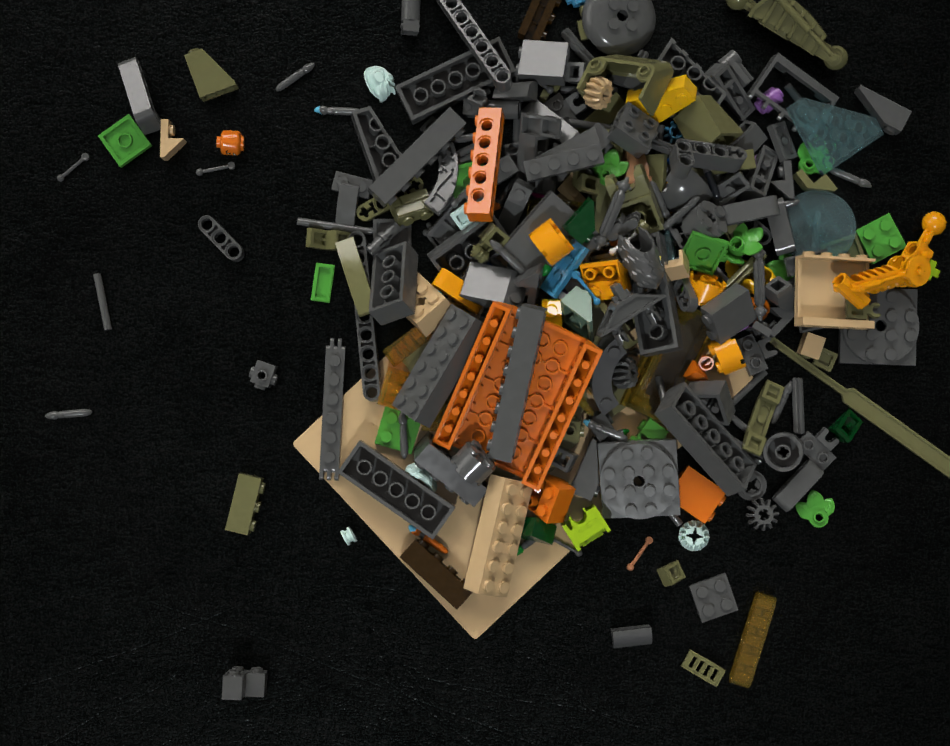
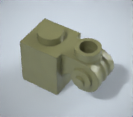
M490 222L480 234V241L472 247L470 256L474 257L479 263H483L489 259V252L493 250L490 240H494L504 247L510 237L493 222Z

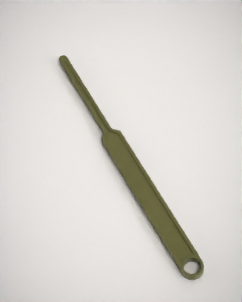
M775 337L771 338L769 344L838 392L844 404L950 479V456L855 388L846 389Z

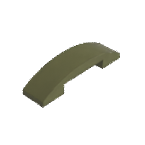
M766 380L747 424L742 444L743 450L759 457L761 456L767 439L765 436L785 387Z

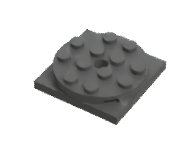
M893 288L877 294L869 293L871 299L869 306L872 303H879L880 307L877 309L873 308V312L881 314L877 319L869 317V321H875L876 325V322L880 320L884 323L885 327L883 331H878L876 326L875 329L868 330L839 329L838 363L916 366V340L919 334V318L917 315L918 289Z
M676 438L598 442L602 515L604 519H647L654 516L681 515ZM637 476H641L645 480L640 486L636 485L633 481Z

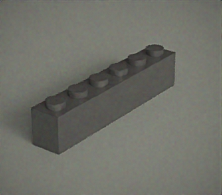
M449 107L368 188V192L383 207L387 204L391 206L398 199L396 195L401 190L405 192L412 185L410 181L414 177L418 179L425 172L423 168L427 164L432 165L439 158L437 154L441 150L445 152L452 145L450 141L454 137L458 139L465 132L463 128L466 122Z

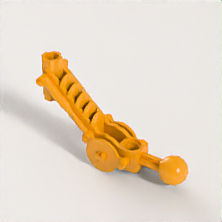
M936 211L927 213L922 218L921 226L924 231L919 240L908 242L901 255L892 257L887 265L869 269L866 272H859L850 277L846 273H840L832 282L834 292L840 293L857 309H863L871 301L868 293L877 294L895 287H919L926 284L931 274L929 261L934 253L928 245L933 236L941 234L945 230L947 221L944 215Z

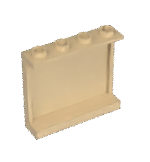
M804 251L803 255L795 256L794 326L855 330L875 329V321H869L868 316L867 320L846 319L845 301L847 299L840 293L834 292L832 282L840 273H846L850 277L859 272H866V270H869V263L875 262L876 259L868 258V255L850 257V254L846 253L838 254V256H833V253L830 252L815 255L814 251Z

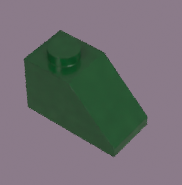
M589 197L562 226L581 245L584 242L588 243L593 238V232L595 231L594 201Z

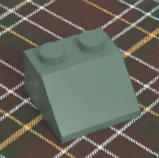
M576 286L560 300L562 320L564 324L577 334L593 343L591 295L587 290H582Z

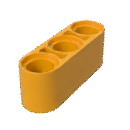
M441 268L431 285L470 312L478 315L483 306L459 296L463 280L447 269Z

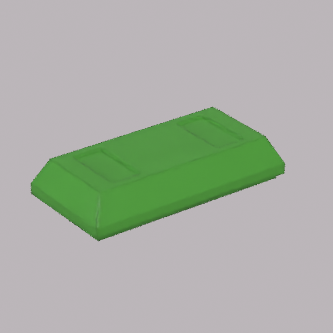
M316 263L311 294L312 301L330 303L335 265Z

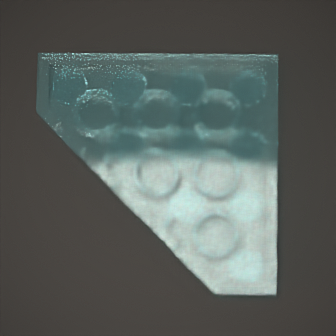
M801 98L786 108L820 175L826 174L884 135L875 117L822 102Z

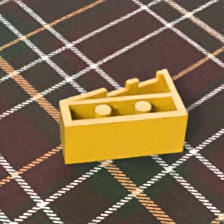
M686 74L671 78L654 116L650 117L661 123L696 101L697 87ZM642 89L628 90L625 103L629 101L649 115L638 98Z

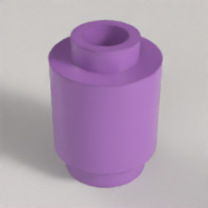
M770 87L763 93L778 105L783 102L782 97L784 95L779 88ZM757 97L754 105L761 114L769 113L773 110L769 105L763 110L761 106L764 102Z

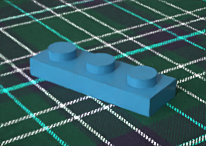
M572 239L570 242L574 247L572 252L554 265L540 286L543 291L556 300L571 279L572 272L578 269L590 251L575 239Z

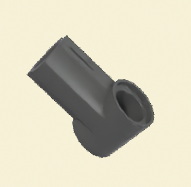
M734 50L729 51L716 62L728 64L743 88L754 80L743 66L742 59Z

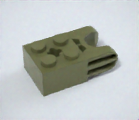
M643 164L635 165L633 173L635 181L630 184V187H632L631 191L625 192V200L617 218L621 216L622 212L627 216L637 211L641 213L640 220L643 219L650 226V233L664 229V217ZM614 174L605 176V186L611 200L614 193L619 190L618 185H616L618 180Z

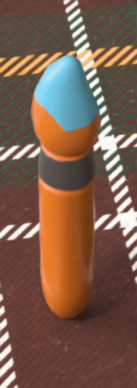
M412 525L408 526L413 535L418 536L437 551L443 554L448 553L447 548L437 540H432Z

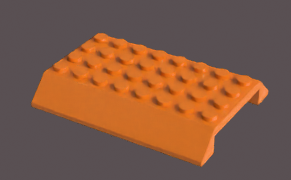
M497 301L492 302L432 440L433 443L448 450L452 446L461 449L466 442H471L474 439L480 443L486 453L489 452L486 448L488 440H492L493 432H490L493 420L496 421L497 414L494 413L497 402H500L502 396L499 395L501 383L504 384L505 382L503 371L505 365L509 364L510 359L507 357L509 346H513L514 338H511L513 327H517L518 319H515L517 306ZM545 320L514 459L511 463L496 460L494 462L495 466L523 478L522 484L537 491L540 490L603 353L601 348L587 338Z

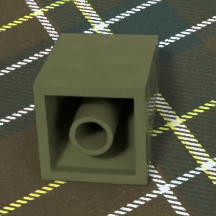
M697 95L696 101L678 112L679 114L673 119L684 139L730 145L744 133L711 95Z

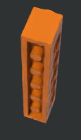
M479 107L478 115H475V126L477 128L476 132H473L474 149L470 153L472 167H469L468 170L470 185L466 186L468 202L464 203V214H467L470 222H493L505 121L502 108ZM479 198H483V200L479 202L476 201Z

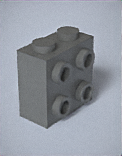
M628 101L618 111L607 138L639 159L643 154H648L652 149L653 145L651 142L658 134L656 130L659 122Z

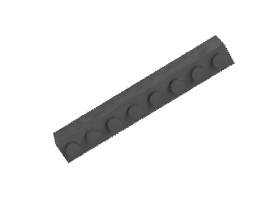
M524 303L521 308L518 307L515 319H518L517 327H513L511 338H514L513 346L510 345L507 352V357L510 358L509 364L505 365L503 371L505 382L504 384L501 383L499 395L502 396L500 402H497L494 413L497 414L496 421L493 420L490 432H493L492 440H488L486 448L489 451L488 458L511 463L514 459L548 308Z

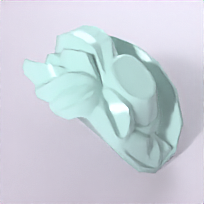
M380 66L366 68L364 71L366 84L370 92L379 99L380 103L384 102L391 93L395 95V83L392 74Z
M415 463L407 465L405 471L410 476L420 479L433 492H436L437 483L427 470H421Z

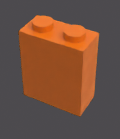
M685 465L678 475L680 508L705 524L713 519L715 515L713 511L716 507L724 503L726 499L725 493L712 481L690 466Z

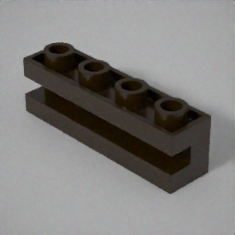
M532 0L518 31L517 38L545 41L548 31H546L547 25H552L556 15L553 13L555 7H560L562 0Z
M415 539L400 555V558L455 609H458L473 593L463 588L465 578L461 580L457 576L458 572L451 565L447 567L442 562L444 559L437 552L433 554L429 551L428 548L430 546L424 540Z

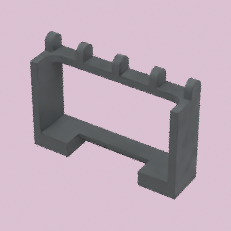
M780 53L771 57L747 93L749 100L755 95L764 102L761 106L763 110L769 105L779 112L776 117L778 121L784 116L794 123L791 129L793 132H796L798 128L806 132L804 136H806L805 140L807 142L812 139L839 99L837 95ZM773 67L782 73H789L815 93L813 96L825 104L810 128L758 90Z

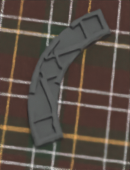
M432 115L421 126L420 132L424 133L437 119ZM452 140L450 141L452 145L445 152L441 150L437 154L439 157L438 180L433 191L424 202V205L438 216L441 215L451 201L457 185L458 159Z

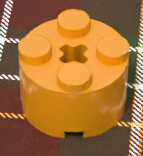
M551 218L529 234L535 246L552 266L574 249Z
M694 270L690 271L689 280L698 298L699 306L705 305L725 291L726 282L724 280L722 283L717 281L718 277L713 274L712 276L698 271L694 273Z
M730 338L723 344H719L715 340H709L710 344L707 345L710 355H715L717 362L714 364L719 374L723 373L726 376L746 367V363L741 364L740 360L744 358L735 338L732 340Z

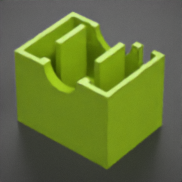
M594 504L586 509L582 507L584 516L581 520L574 521L569 515V519L561 524L577 551L581 550L580 546L583 545L584 547L602 536L604 531H611Z

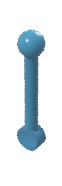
M577 270L572 272V277L577 279L584 289L590 293L593 303L599 305L601 302L600 298L596 297L580 277V272Z

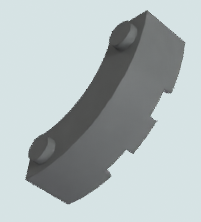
M612 332L605 335L597 345L603 350V353L589 381L592 396L603 415H606L619 405L612 391V375L619 360L627 353L623 345H617Z

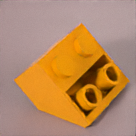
M618 259L579 265L583 281L600 300L612 299L614 295L610 286L615 282L620 283L623 289H628L629 292L632 289L628 270Z

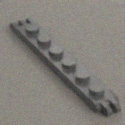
M330 338V345H326L319 480H323L324 472H327V480H331L332 473H335L334 479L339 481V473L337 472L340 469L346 346H342V338H338V346H335V338Z

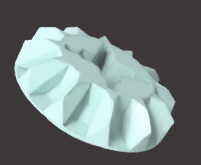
M696 520L684 523L678 535L681 545L690 551L701 550L707 545L710 538L707 527L702 522ZM696 530V534L702 536V538H696L693 544L692 538L686 536V534H693V531Z

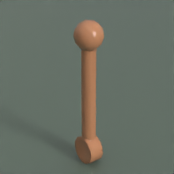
M648 536L645 538L644 545L633 561L627 565L629 571L634 569L635 563L648 544L653 542L652 537Z

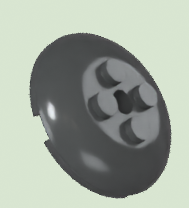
M585 0L583 5L582 26L585 35L596 46V49L604 54L625 56L635 54L647 45L655 30L656 15L651 0ZM618 13L623 15L624 21L618 19Z

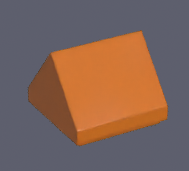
M692 360L683 377L689 382L707 381L708 378L705 370H702L699 364Z

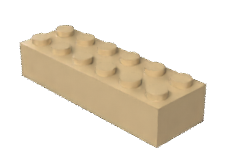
M490 474L464 589L477 594L507 598L532 493V488L522 484V480Z

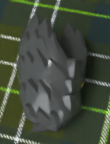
M639 226L638 238L641 244V251L634 248L632 243L622 235L618 236L617 245L622 264L628 270L630 277L639 288L645 289L647 294L658 288L664 277L665 268L661 264V253L658 247H656L653 237L647 230Z

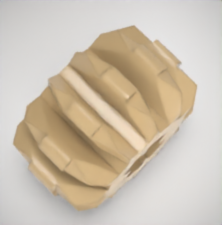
M603 76L591 77L589 83H586V89L583 90L585 91L583 96L585 104L596 110L607 108L613 96L612 91L614 87H612V81Z

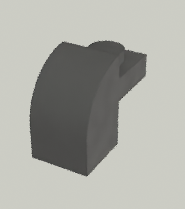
M777 276L765 285L766 298L783 310L793 308L795 301V277L786 281Z

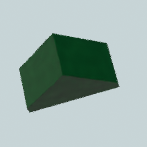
M849 408L828 429L840 442L849 443L863 421Z
M526 517L521 538L553 545L557 526L546 524L537 517Z

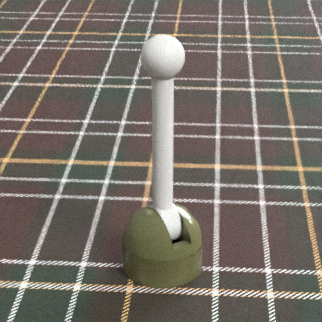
M643 219L639 221L638 226L634 229V233L627 238L629 241L639 234V226L649 233L651 232V228ZM618 245L615 248H610V255H616Z

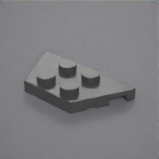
M466 187L455 199L458 202V207L452 208L450 204L426 232L428 236L447 240L460 230L449 214L468 201Z

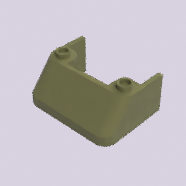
M617 54L593 58L588 63L576 89L583 97L586 83H589L590 78L595 76L606 77L607 74L637 78L640 82L645 83L638 98L649 115L654 116L674 70L669 62Z

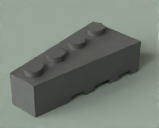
M371 106L352 111L351 119L373 181L375 182L402 153L395 146L394 141L384 129Z

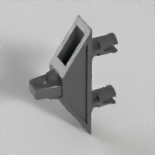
M615 282L610 286L614 295L612 302H610L595 335L603 337L612 332L617 345H624L622 339L626 342H629L630 339L627 337L622 325L643 311L650 325L657 324L656 320L661 321L662 318L655 307V303L668 295L629 292L628 289H623L620 283Z

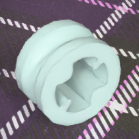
M349 526L347 530L340 531L348 546L351 545L352 541L357 542Z

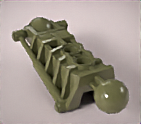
M726 0L729 8L733 10H747L749 12L748 16L758 20V23L791 41L811 55H816L823 59L828 69L839 70L847 64V51L839 45L831 46L826 43L827 35L822 27L796 0H761L758 3L753 0Z

